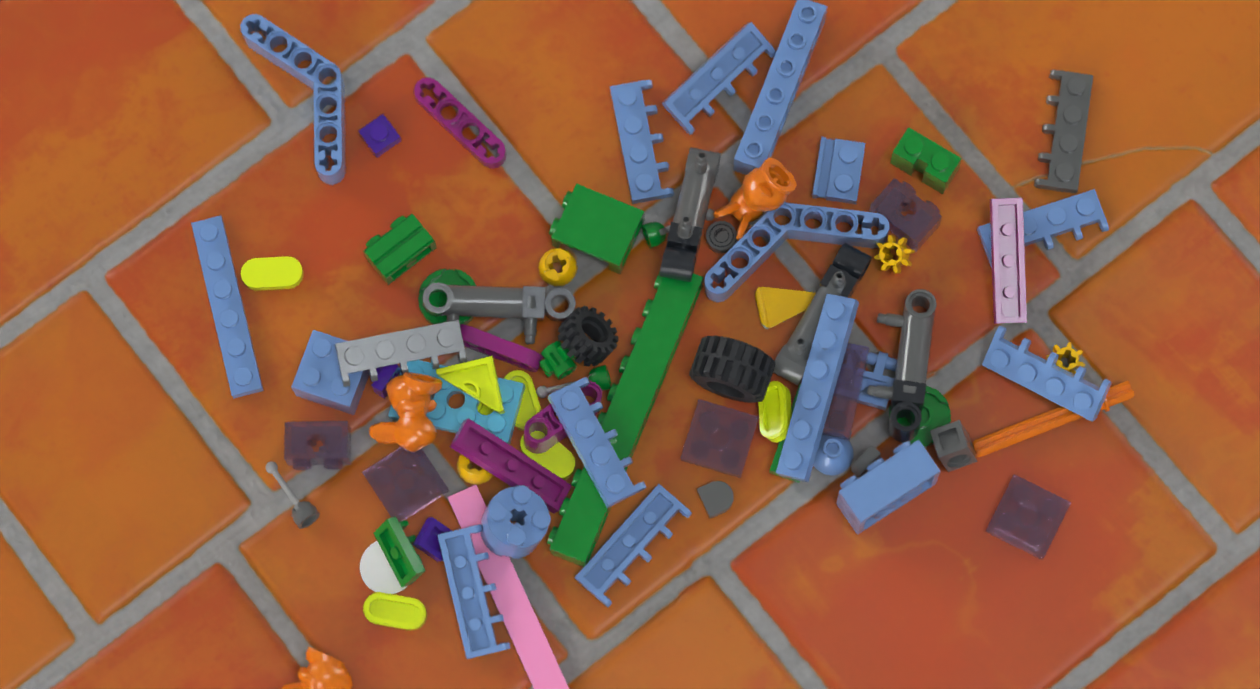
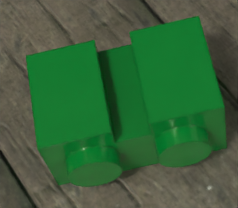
M908 127L892 152L890 164L911 176L917 170L924 174L922 179L924 184L943 194L958 172L962 158Z

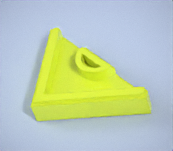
M492 356L436 369L438 377L497 413H505L494 358Z

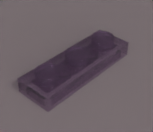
M848 343L822 435L850 440L869 356V347Z

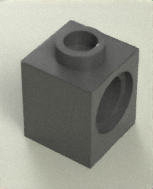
M960 420L930 430L938 458L948 472L978 462L970 435Z

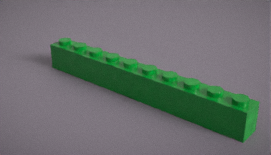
M659 272L656 278L654 289H657L654 300L648 299L644 307L642 316L646 319L642 328L636 327L630 344L634 345L631 355H625L619 368V373H622L619 384H612L607 397V401L611 402L606 413L601 412L598 417V421L605 433L613 429L617 431L618 436L609 440L620 461L627 457H631V459L633 457L702 290V276L693 273L692 281L686 282L661 277ZM585 466L583 470L579 468L576 470L571 486L575 487L571 499L567 497L564 499L559 515L563 516L559 527L553 526L547 540V544L551 545V555L584 567L590 561L611 510V507L607 508Z

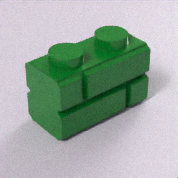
M413 214L407 218L405 216L397 218L390 225V231L383 236L378 234L372 237L366 243L367 248L363 251L366 259L387 285L391 284L437 248L432 236Z

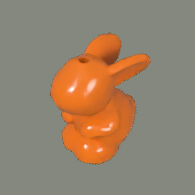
M768 158L760 167L753 169L745 176L743 186L733 193L730 203L717 209L713 216L718 218L732 213L740 221L736 234V239L740 240L746 232L748 223L759 219L764 212L776 210L784 204L788 194L793 192L797 186L795 178L781 162Z
M404 372L403 375L390 380L386 385V390L390 403L397 412L399 419L398 421L380 422L369 427L370 436L380 443H397L402 448L411 452H416L433 443L437 437V431L426 415L437 406L435 400L431 399V395L437 393L442 388V381L432 376L413 372Z
M308 647L306 659L309 665L307 668L304 666L300 667L298 671L300 682L286 684L280 688L352 689L353 683L351 675H349L348 670L344 666V662L315 648Z

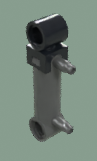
M690 147L674 219L671 222L667 245L662 258L661 277L686 282L692 281L707 210L718 174L721 153Z
M847 243L842 245L791 337L776 357V366L773 373L799 386L803 379L826 294L851 298L857 288V284L861 281L871 263V256Z
M438 282L429 285L422 297L423 307L426 312L436 317L446 315V322L459 320V316L525 320L524 335L526 344L535 343L537 321H543L544 314L552 321L561 322L574 311L576 305L575 297L567 289L556 288L550 291L548 295H545V287L533 286L515 288L447 285ZM434 292L443 293L447 298V303L442 307H434L429 302L431 294ZM556 297L565 299L568 309L562 313L555 312L551 307L552 299Z
M924 289L914 290L907 296L903 315L879 313L877 317L878 323L885 324L886 326L900 327L901 335L894 386L869 385L867 394L876 398L891 400L888 431L891 437L899 442L913 440L918 435L922 420L933 324L937 306L934 295ZM922 306L927 312L917 313L913 310V307ZM907 418L912 422V425L904 427L897 420Z

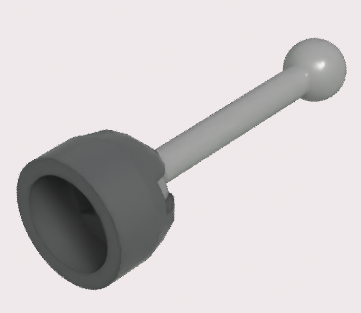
M273 461L268 462L265 466L266 471L269 474H273L295 505L292 509V518L298 528L303 529L313 524L320 516L318 510L310 502H300L278 472V465Z

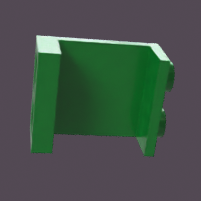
M576 183L573 192L568 191L562 202L564 211L561 218H555L551 225L549 235L552 236L553 247L559 248L562 243L607 262L609 270L621 274L645 222V212Z

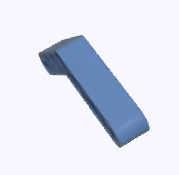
M251 14L245 17L241 23V32L246 44L252 50L314 90L315 168L322 182L329 185L338 184L343 180L346 172L345 85L340 69L337 65L258 14ZM277 45H288L283 52L273 51ZM301 61H312L309 67L305 69L298 68ZM328 76L336 77L335 82L330 85L322 83ZM327 105L337 106L336 110L332 113L326 114L322 112ZM333 133L337 135L333 142H323V138L327 134ZM327 155L331 156L334 162L331 171H326L329 167Z
M784 202L778 209L768 211L707 272L704 280L705 294L714 302H722L728 299L786 239L839 245L847 243L856 247L879 248L877 243H885L887 240L889 222L885 216L874 212ZM779 215H785L790 219V222L787 225H779L774 219ZM809 219H817L821 226L811 229L806 226L805 222ZM840 222H846L851 225L852 229L848 232H840L836 225ZM858 224H862L861 234H857ZM873 226L878 227V235L872 234L871 228ZM762 236L769 240V244L764 247H758L753 243V240L756 237ZM736 258H743L748 262V265L739 269L731 263ZM724 279V288L717 286L715 289L713 288V281L720 283Z

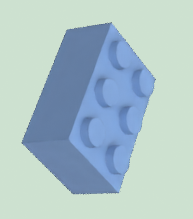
M919 440L913 444L909 441L904 442L893 451L895 454L893 457L886 461L883 458L876 460L867 467L868 472L860 478L854 475L840 485L842 489L838 493L836 504L857 535L936 485L940 469Z

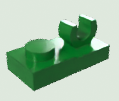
M395 516L387 519L373 534L403 588L413 584L426 570L420 556L412 545L416 536L406 537L403 531L409 525V522H399Z

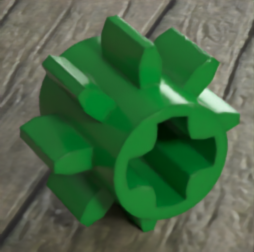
M561 341L550 344L541 352L544 359L539 363L548 378L555 374L557 379L560 380L577 369V365L574 362L576 357L573 355L570 358L567 355L569 350L562 349Z

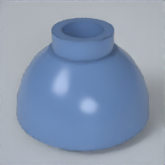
M837 432L823 433L813 466L825 475H838L845 472L852 464L854 457L851 442L844 435Z

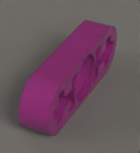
M460 324L464 347L492 356L527 371H538L539 362L543 359L541 354L474 327Z

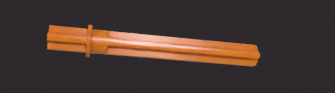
M1125 381L1110 387L1100 411L1108 412L1111 406L1134 398L1133 396L1135 395L1130 382ZM1061 406L978 438L972 442L976 456L982 457L1080 419L1082 416Z

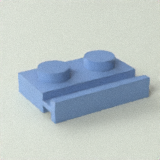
M821 137L812 198H825L829 201L849 204L857 203L866 143L842 139L832 140Z

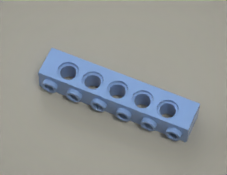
M811 0L796 1L734 157V171L747 175L753 169L760 167L766 159L772 157L825 23L827 6Z

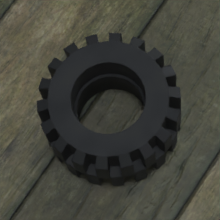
M706 336L701 339L689 376L704 389L722 397L747 403L761 402L766 395L776 363L768 354L745 342L723 336Z

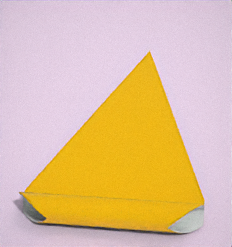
M758 287L755 292V298L762 326L765 329L772 328L805 311L816 293Z

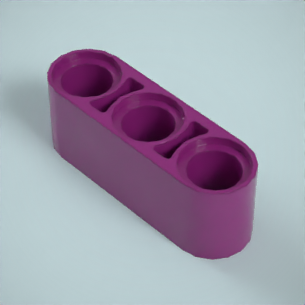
M589 381L590 383L586 387L581 388L584 396L594 398L595 401L589 404L591 406L602 401V390L598 384ZM551 404L530 418L525 424L524 445L532 453L541 454L546 452L568 436L561 422L556 419V413ZM534 431H541L546 436L542 439H535L530 434Z

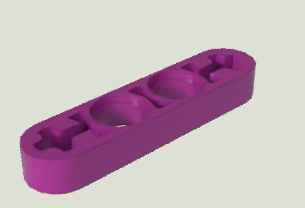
M427 77L417 82L414 93L417 102L484 166L487 168H498L503 165L507 156L505 145L437 80ZM424 88L428 90L434 88V95L439 100L437 105L430 96L427 95L423 98L422 90ZM454 106L458 110V115L451 120L444 119L441 116L443 108ZM466 127H477L480 131L478 137L474 140L465 139L462 133ZM484 139L486 145L491 150H495L496 148H498L497 158L493 156L486 158L487 151L481 145Z

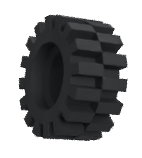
M583 306L581 309L580 307L576 308L560 324L558 340L564 341L561 344L562 349H568L567 355L570 358L574 355L576 357L575 362L580 364L584 361V366L589 367L592 364L594 367L599 363L601 364L617 347L618 344L616 343L619 340L618 336H615L617 333L616 327H610L613 322L610 319L606 321L603 312L596 314V308L592 307L589 310L588 306Z

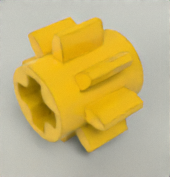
M888 235V243H877V246L881 249L879 254L874 256V259L881 260L884 263L881 267L882 271H887L893 266L894 273L899 274L901 273L902 265L912 266L908 259L909 254H913L915 250L908 249L905 246L907 238L902 237L896 243L895 236ZM891 249H897L898 260L892 259Z
M1071 342L1064 348H1060L1055 344L1053 352L1059 355L1055 365L1074 375L1076 373L1075 369H1078L1079 366L1085 367V363L1079 362V358L1083 353L1082 350L1076 352L1071 348ZM1062 357L1068 359V368L1062 366Z

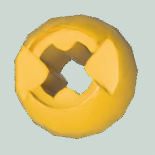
M555 248L546 252L541 257L538 265L541 278L549 285L555 287L565 286L570 283L576 276L578 269L577 261L573 254L562 248ZM559 262V264L562 266L563 271L561 273H557V271L553 269V263Z
M462 454L459 455L457 471L460 477L467 483L473 485L483 484L493 477V474L485 469L478 471L476 468L470 470L472 467L471 460Z

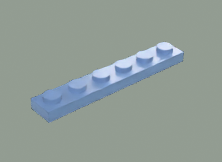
M220 215L191 223L231 395L235 399L264 391L223 218Z
M826 294L777 466L776 474L779 476L809 482L859 306V302L856 299Z

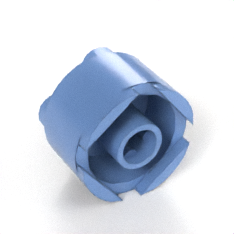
M524 485L500 491L493 497L483 513L481 520L483 530L481 531V537L489 550L501 557L504 555L522 558L529 555L535 550L548 530L551 521L548 508L539 495Z

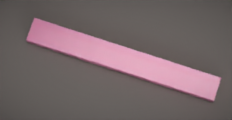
M477 485L447 497L461 529L481 524L483 513L487 507ZM481 532L471 534L476 555L488 552L489 559L478 561V565L486 584H496L497 590L490 591L500 615L503 614L504 624L533 688L569 689L510 557L504 555L501 557L489 550L482 540Z

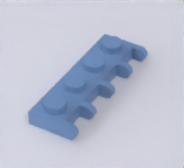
M748 22L661 104L680 126L691 135L695 129L689 121L701 110L709 117L712 116L715 111L708 103L723 89L728 95L733 96L736 90L730 82L744 69L751 76H754L758 70L752 62L764 51L769 57L773 58L776 50L752 22Z
M652 80L610 86L632 204L669 198L675 195L673 188L661 189L658 173L668 171L669 164L668 162L656 163L652 144L661 143L664 139L663 134L660 133L650 135L647 116L657 114L658 109L656 105L645 106L642 90H648L653 87Z
M1095 189L1023 212L1024 246L1043 241L1046 249L1050 250L1054 248L1052 237L1072 231L1077 241L1083 239L1080 228L1095 223L1099 224L1102 232L1109 230L1108 222ZM988 223L979 226L977 231L992 268L991 224Z
M1000 325L997 328L982 363L984 367L1091 422L1096 420L1111 386V381L1104 379L1101 386L1098 387L1083 379L1086 368L1079 366L1074 375L1055 365L1059 357L1058 354L1052 352L1048 359L1045 360L1028 351L1031 340L1024 338L1020 346H1017L1003 338L1006 333L1005 327Z
M584 377L549 394L548 400L603 502L609 508L644 490L647 486L644 481L633 486L624 469L631 465L633 461L631 457L619 460L609 440L618 436V433L615 429L607 433L603 431L594 414L601 410L603 406L601 402L589 405L581 388L586 387L590 383L588 378Z
M658 484L575 576V580L606 607H609L612 601L604 595L617 580L628 586L631 580L623 574L638 556L647 563L652 559V556L644 549L659 533L663 534L667 539L673 536V533L666 525L678 511L686 518H689L692 512Z
M481 524L438 535L467 659L511 649L509 642L497 645L493 623L504 621L503 614L490 616L485 593L497 590L495 583L483 586L478 561L489 559L488 552L476 555L471 534L483 531Z

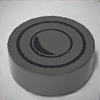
M726 221L714 222L706 232L708 247L716 253H727L737 242L736 229Z

